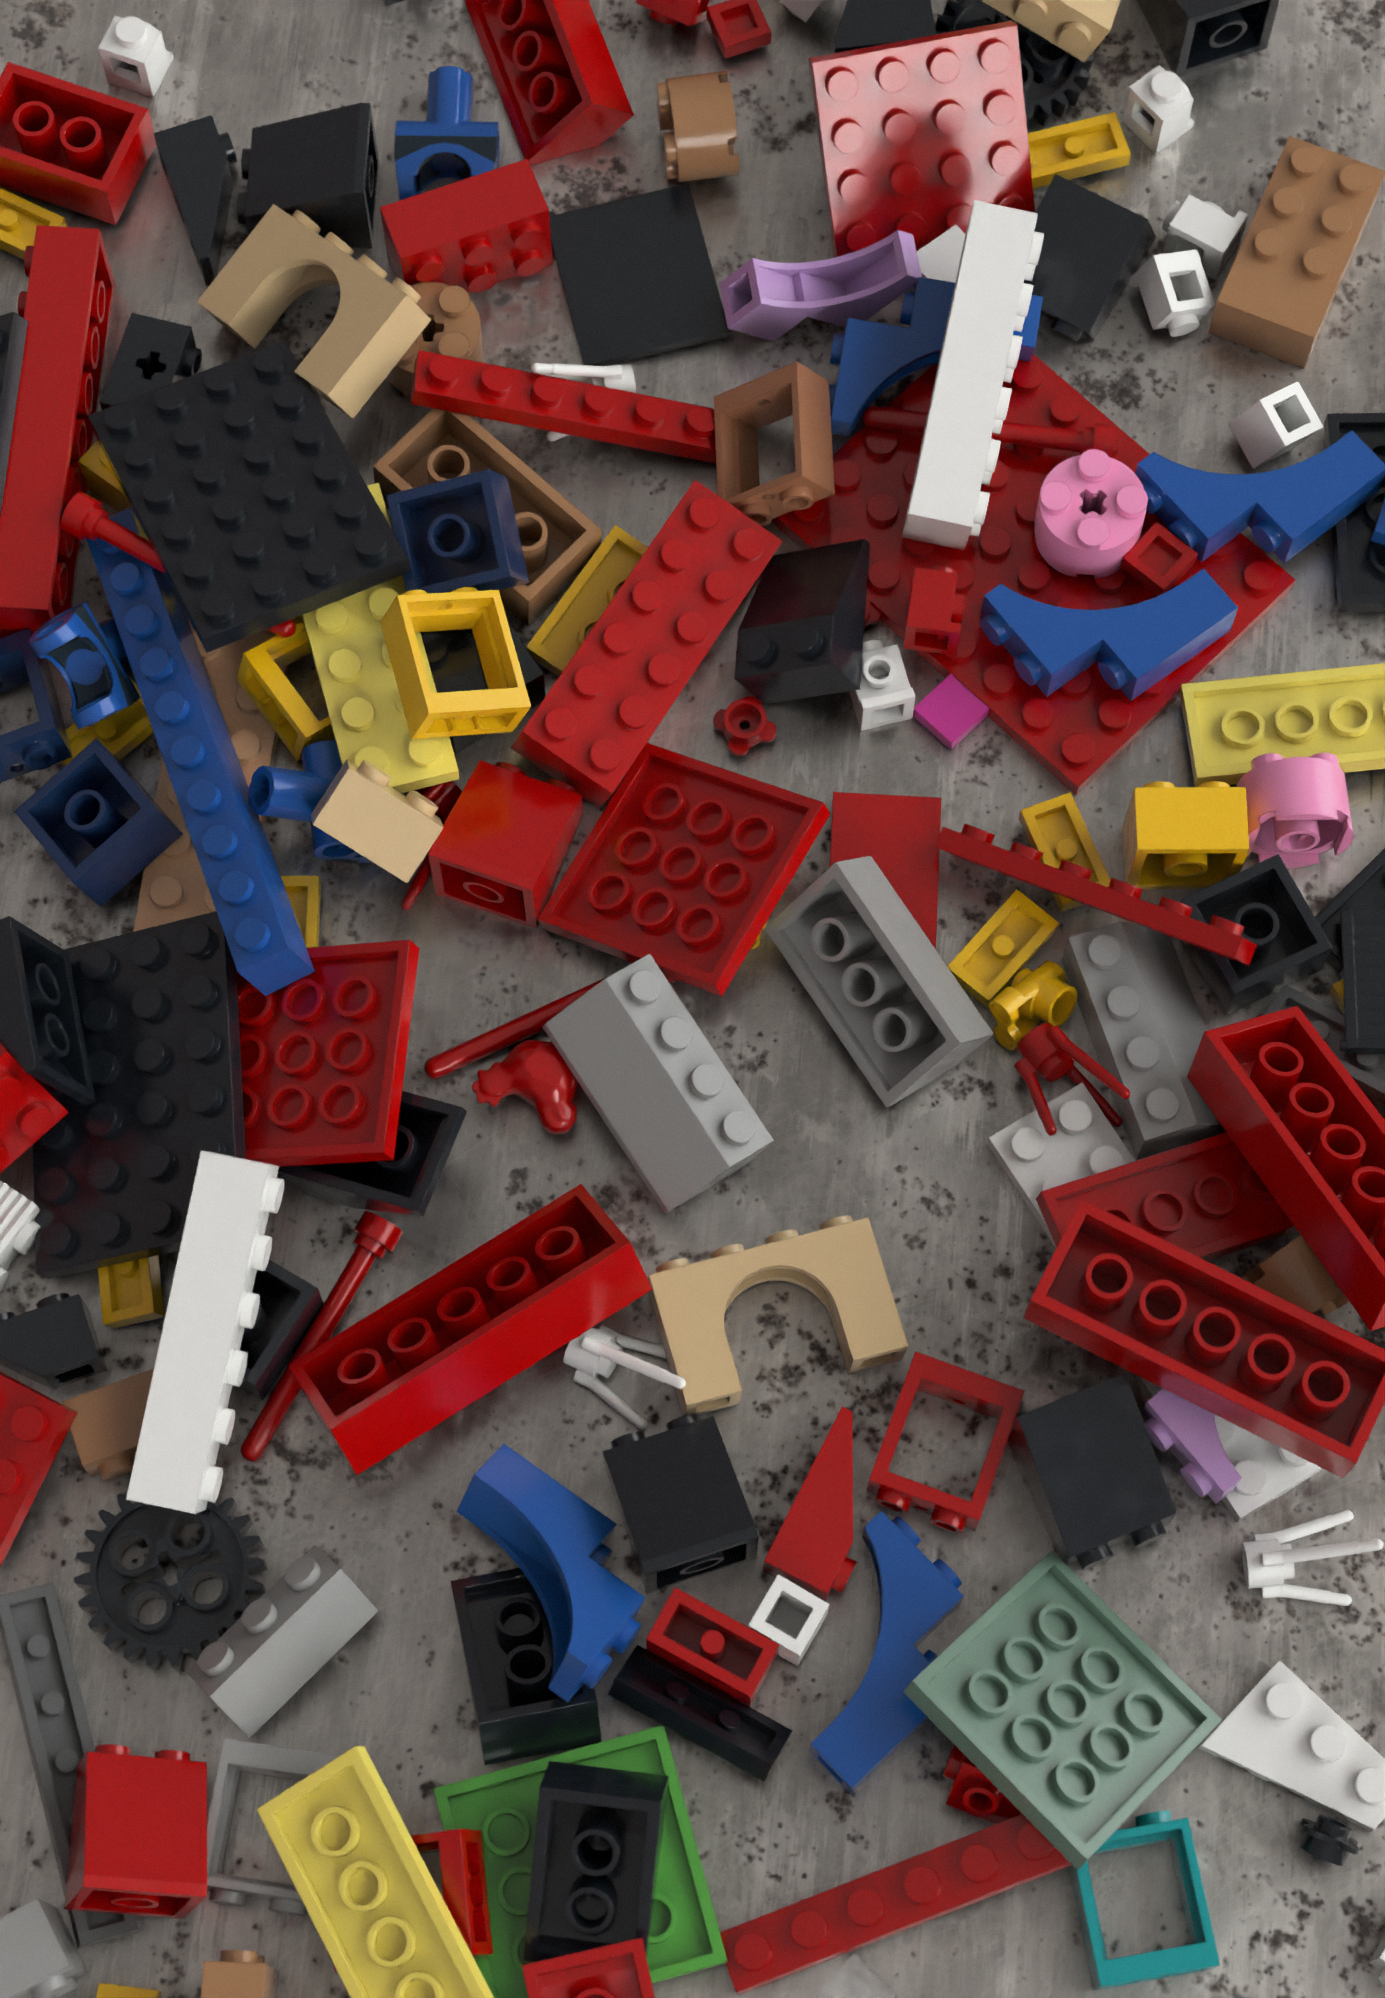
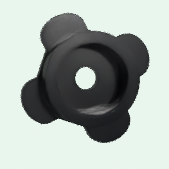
M1321 1814L1318 1815L1316 1822L1302 1818L1300 1824L1303 1826L1302 1831L1305 1833L1299 1846L1306 1852L1338 1866H1345L1350 1853H1359L1358 1842L1350 1837L1352 1828L1346 1824Z

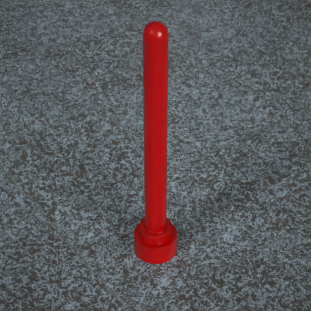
M869 406L863 411L862 419L869 427L924 433L928 412ZM1003 422L1001 433H992L991 439L999 440L1001 443L1080 452V455L1087 450L1097 449L1102 450L1112 458L1116 424L1095 422V427L1084 426L1083 431Z
M78 492L69 501L61 518V530L79 540L89 538L94 541L100 538L166 574L149 540L110 520L109 513L102 509L103 506L100 501L83 492ZM291 619L267 630L280 637L288 638L295 633L296 623Z
M664 975L670 984L675 982L674 978ZM605 978L429 1058L424 1065L426 1075L432 1079L441 1078L543 1031L542 1027L546 1022Z
M363 1212L353 1230L357 1235L352 1243L356 1249L289 1364L330 1339L375 1259L382 1260L386 1252L393 1253L404 1234L401 1229L372 1212ZM288 1366L241 1445V1455L247 1461H256L261 1458L301 1389Z

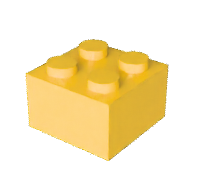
M1156 781L1147 783L1143 787H1134L1122 826L1124 882L1141 889H1204L1239 873L1249 851L1246 787H1230L1228 783L1221 781L1205 782L1198 787H1175L1170 782Z

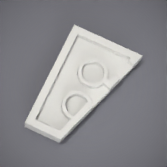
M1280 1660L1198 1747V1749L1215 1757H1222L1248 1770V1773L1266 1782L1271 1781L1304 1797V1800L1367 1831L1375 1830L1385 1819V1759Z

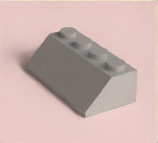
M871 856L835 862L765 927V930L885 1107L892 1106L956 1067L994 1035Z
M1117 922L1068 937L1062 962L1071 986L1077 990V1002L1100 1064L1130 1090V1097L1123 1099L1110 1089L1119 1115L1123 1120V1126L1136 1160L1225 1133L1226 1130L1187 1078L1206 1028L1171 937L1133 922Z
M650 954L605 978L542 1027L665 1214L751 1163L774 1141Z

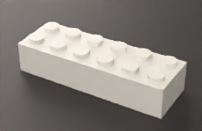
M974 200L965 234L902 533L904 538L964 550L969 535L979 537L990 493L980 491L981 484L990 485L1001 441L991 439L992 433H1001L1012 391L1011 388L1002 387L1003 382L1011 383L1023 338L1013 335V331L1022 332L1033 291V285L1024 283V280L1032 281L1044 239V233L1035 232L1038 213Z

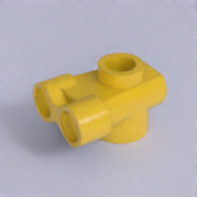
M1048 960L1034 971L1029 968L1022 969L1013 979L1011 987H1006L989 1003V1010L997 1022V1025L993 1028V1033L997 1041L1004 1048L1015 1050L1020 1040L1040 1020L1051 1023L1053 1026H1059L1072 1014L1077 1003V990L1066 983L1065 971L1058 964Z

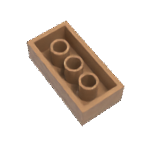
M1289 136L1216 301L1208 333L1305 369L1374 208L1385 171Z
M433 408L373 465L374 482L379 483L383 499L388 504L386 495L486 469L507 477L529 583L502 589L499 592L503 605L529 627L577 578L601 545L602 529L472 417Z

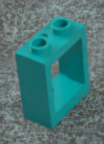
M1170 1810L1136 1816L1137 1827L1116 1830L1093 1855L1169 1842L1191 1945L1107 1960L1088 1863L1086 1861L1078 1870L1073 1865L1068 1866L1094 1991L1211 1970L1220 1965L1188 1818L1172 1820Z

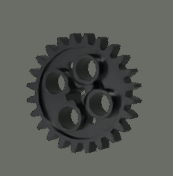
M948 0L943 14L937 18L935 29L936 34L1014 20L981 0ZM1018 23L1016 25L1027 129L1032 117L1042 127H1045L1051 114L1061 119L1064 117L1068 105L1075 106L1081 92L1085 90L1091 76L1089 71L1093 64L1094 56L1090 55L1084 63ZM1042 56L1048 57L1051 60L1044 59Z
M120 1493L116 1496L121 1509L120 1513L115 1516L102 1509L98 1512L101 1520L106 1525L104 1531L86 1530L84 1533L95 1545L94 1552L77 1553L76 1558L78 1561L90 1567V1572L75 1577L74 1583L80 1588L91 1590L92 1593L78 1601V1605L83 1611H99L88 1623V1626L94 1633L109 1627L111 1628L103 1642L107 1648L113 1650L126 1641L123 1657L128 1662L132 1663L142 1651H146V1664L150 1669L156 1670L162 1656L168 1655L172 1668L178 1671L183 1663V1654L190 1652L191 1656L197 1661L205 1646L216 1642L237 1622L238 1617L243 1615L245 1609L251 1604L247 1601L249 1595L265 1594L266 1588L264 1585L252 1579V1575L267 1570V1563L264 1559L250 1557V1554L263 1546V1542L260 1536L243 1537L254 1524L248 1514L231 1520L238 1507V1504L232 1497L223 1501L219 1506H216L217 1500L215 1503L207 1502L206 1510L192 1514L141 1502L131 1503L130 1500H127ZM192 1523L204 1526V1537L199 1545L191 1549L177 1547L176 1537L182 1527ZM138 1543L148 1546L149 1554L142 1566L131 1570L121 1567V1556L127 1547ZM218 1552L221 1554L220 1560L215 1563L193 1565L208 1558L212 1553ZM169 1562H175L181 1570L177 1572L178 1582L169 1586L161 1577L166 1575L165 1565ZM210 1577L218 1578L222 1581L223 1589L217 1600L209 1604H200L194 1601L195 1587L200 1581ZM149 1581V1583L141 1585L130 1594H122V1588L125 1585ZM151 1598L164 1599L167 1608L163 1618L155 1624H141L138 1619V1613L142 1604Z

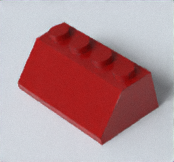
M464 0L524 159H528L529 164L536 165L602 145L634 115L589 0Z

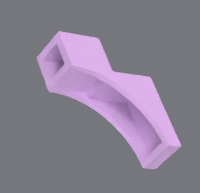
M897 230L888 237L866 248L826 260L780 263L752 258L720 282L719 286L728 329L774 342L807 317L846 328L847 318L866 321L916 285L918 277H922L913 234Z
M1165 1389L1159 1391L1146 1402L1140 1414L1145 1420L1144 1425L1149 1439L1163 1452L1169 1448L1184 1466L1180 1469L1181 1475L1191 1489L1201 1497L1208 1494L1215 1504L1233 1491L1242 1477L1224 1451L1215 1425L1214 1414Z

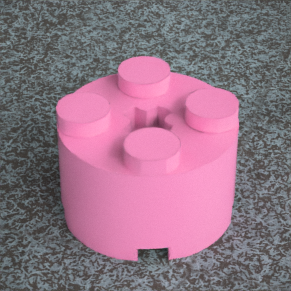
M1097 449L1087 450L1081 455L1066 459L1055 466L1042 484L1034 521L1036 546L1044 560L1057 571L1073 577H1077V573L1085 575L1095 574L1094 578L1106 577L1120 570L1122 557L1140 538L1147 510L1148 496L1137 475L1122 462L1109 457L1105 452Z
M1268 753L1257 756L1251 761L1252 770L1247 772L1236 785V787H1246L1249 834L1248 857L1253 852L1258 855L1260 863L1279 854L1286 868H1300L1320 863L1319 853L1334 848V854L1337 856L1350 846L1353 840V827L1346 778L1343 770L1339 767L1338 758L1334 754L1318 753L1310 757L1283 758L1279 754Z

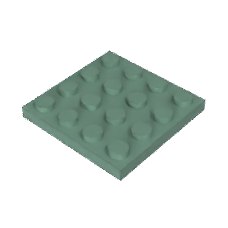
M1052 1550L914 1678L903 1691L1077 1870L1222 1721Z

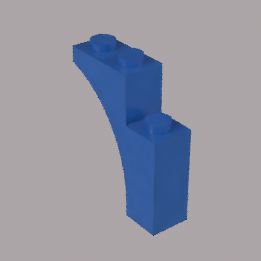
M918 277L915 294L904 293L900 324L910 325L909 327L847 318L845 334L834 333L829 364L840 367L837 385L829 384L831 432L833 434L850 436L863 411L884 391L913 372L939 362L955 282ZM1031 296L1022 332L1013 331V335L1023 337L1018 360L1031 361L1036 346L1043 301L1042 296Z
M1351 430L1322 452L1302 462L1268 472L1253 474L1206 472L1183 466L1152 452L1137 464L1135 474L1141 481L1148 496L1146 512L1149 514L1155 513L1168 527V531L1198 553L1197 559L1200 562H1203L1247 527H1250L1258 545L1267 552H1273L1285 564L1379 491L1385 476V463Z
M1203 568L1185 582L1157 597L1134 605L1101 610L1069 609L1048 605L1020 595L1000 584L984 595L980 625L986 637L994 645L1000 646L1002 644L1014 658V666L1020 677L1030 686L1036 684L1046 697L1097 662L1099 672L1105 682L1115 690L1120 688L1127 698L1132 701L1231 630L1238 607Z
M503 1444L473 1475L456 1512L476 1525L507 1552L533 1586L547 1616L553 1641V1670L548 1688L568 1702L583 1684L591 1689L595 1687L613 1660L608 1656L613 1649L622 1654L631 1644L642 1626L634 1618L646 1597L604 1568L613 1552L606 1544L617 1524L510 1447Z
M882 1510L864 1527L862 1535L871 1556L879 1591L880 1619L874 1654L867 1673L854 1696L835 1720L810 1743L809 1752L849 1795L928 1719L922 1710L903 1691L914 1678L938 1657L931 1650H927L922 1654L916 1647L960 1606L964 1597L958 1590L962 1582L955 1572L939 1558L932 1563L916 1547L921 1542L916 1532L899 1516H896L891 1521Z

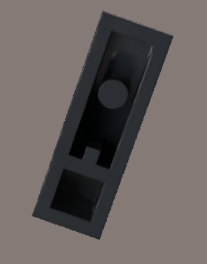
M212 115L153 133L160 162L206 286L212 283L218 273L233 190V180L229 164L237 162L235 150L228 132L218 133Z

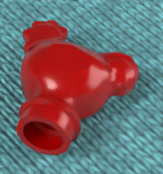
M526 1040L518 1044L501 1063L495 1062L490 1069L477 1071L478 1080L473 1082L471 1088L477 1095L478 1103H487L495 1107L499 1105L500 1099L514 1094L535 1107L543 1129L552 1135L566 1134L576 1122L577 1107L573 1103V1098L577 1090L578 1081L552 1041Z

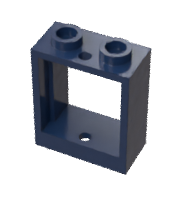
M30 628L0 638V693L30 683L40 720L39 722L0 735V784L35 770L49 768L55 763L73 757L48 661L46 658L40 659V657H37L32 649L29 639L33 633Z

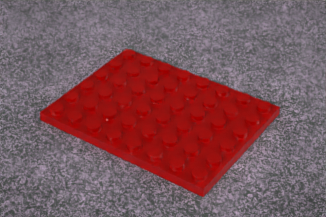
M1035 354L1032 355L1030 362L1018 360L1011 383L1003 382L1002 387L1012 389L1006 419L1003 422L1083 431L1084 426L1095 427V422L1115 424ZM938 363L933 364L894 399L887 408L928 412ZM866 425L833 454L835 494L814 502L810 508L793 510L771 520L774 525L802 550L866 539L870 543L867 595L871 604L881 612L880 620L903 641L905 639L915 567L927 569L932 566H944L956 571L958 577L955 593L966 595L957 655L915 651L943 677L946 678L952 674L989 708L988 717L1075 795L1083 790L1180 697L1181 684L1195 683L1293 589L1296 581L1261 549L1240 533L1203 562L1196 559L1195 564L1170 589L1172 590L1204 568L1238 607L1231 630L1132 701L1127 698L1120 688L1115 690L1105 682L1099 672L1097 662L1046 697L1036 684L1030 686L1020 677L1014 666V658L1003 645H994L984 634L980 625V614L985 594L1002 584L1032 600L1056 607L1080 610L1119 608L1157 597V595L1122 568L1106 577L1094 578L1095 574L1085 575L1078 573L1077 577H1073L1054 569L1039 553L1035 541L1034 521L1042 484L1055 466L1066 459L1080 455V452L1001 443L990 485L981 484L980 491L990 493L984 524L981 525L979 537L969 535L965 549L961 550L902 537L923 433L875 428ZM1116 425L1112 458L1122 462L1135 473L1137 464L1150 454ZM1146 512L1140 538L1156 522L1167 530L1168 527L1155 513L1149 514Z

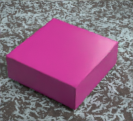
M950 674L914 707L913 717L948 749L952 750L988 716L989 708Z

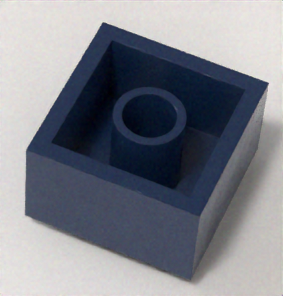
M486 469L386 495L394 535L408 558L410 572L403 574L406 592L410 590H424L427 594L446 593L462 587H474L478 591L502 590L529 583L507 477Z
M97 738L14 811L72 883L100 907L183 834L126 766Z

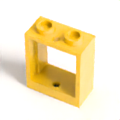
M462 587L452 592L428 594L424 590H410L396 596L380 623L411 739L513 732L530 709L531 704L499 590L478 591L474 587ZM472 629L488 689L431 693L415 632Z
M303 621L296 625V631L292 636L283 638L276 635L243 653L236 677L297 762L302 760L301 751L304 747L319 741L335 740L329 716L318 721L281 671L283 667L311 653Z

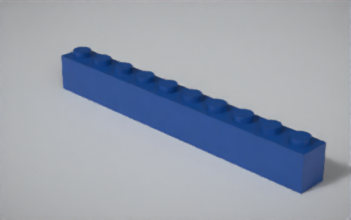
M131 507L109 518L148 540ZM86 538L237 972L267 996L315 972L259 815L250 808L248 801L249 787L185 610L166 574L100 538L94 541Z

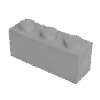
M314 1545L303 1557L295 1560L289 1566L285 1575L260 1599L251 1603L245 1609L242 1617L216 1642L208 1645L202 1651L198 1660L185 1672L251 1738L378 1610L344 1571Z

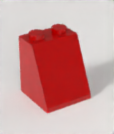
M480 760L443 824V830L428 853L435 894L538 929L540 922L537 918L551 897L584 816L582 795L576 793L572 786L563 781L548 779L546 782L526 776L523 770L513 764L497 762L493 765Z
M114 1744L98 1745L95 1747V1752L87 1751L77 1766L64 1903L65 1910L185 1919L206 1898L207 1762L190 1761L191 1754L179 1750L156 1751L154 1757L131 1755V1748Z

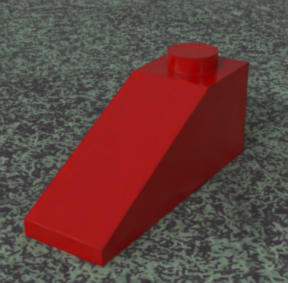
M841 1407L763 1564V1572L775 1578L779 1574L825 1602L832 1589L840 1593L844 1591L857 1564V1561L848 1557L853 1544L852 1411Z

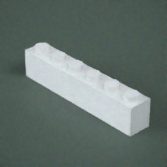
M202 1150L200 1152L127 1492V1500L192 1514L206 1510L207 1502L215 1503L223 1477V1468L215 1466L220 1443L228 1444L235 1421V1410L228 1409L232 1385L240 1387L247 1365L248 1354L247 1352L240 1351L244 1328H253L259 1309L260 1295L252 1293L257 1270L265 1271L271 1253L272 1237L265 1235L269 1212L275 1214L278 1212L284 1192V1179L277 1178L278 1165Z

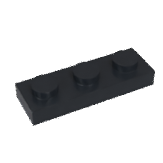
M639 1645L635 1647L615 1677L608 1695L630 1706L635 1711L646 1715L680 1734L685 1739L698 1744L762 1781L766 1780L792 1733L791 1729Z

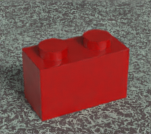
M674 1587L646 1638V1648L648 1651L749 1707L776 1660L779 1650L778 1643Z

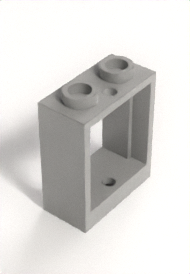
M223 1738L207 1821V1890H211L209 1901L245 1907L247 1896L270 1900L269 1911L304 1916L305 1905L295 1885L221 1874L240 1773L247 1772L301 1781L339 1757L338 1755Z

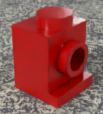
M932 566L927 569L915 567L903 649L952 656L957 655L966 595L955 593L958 573L953 569L944 566Z

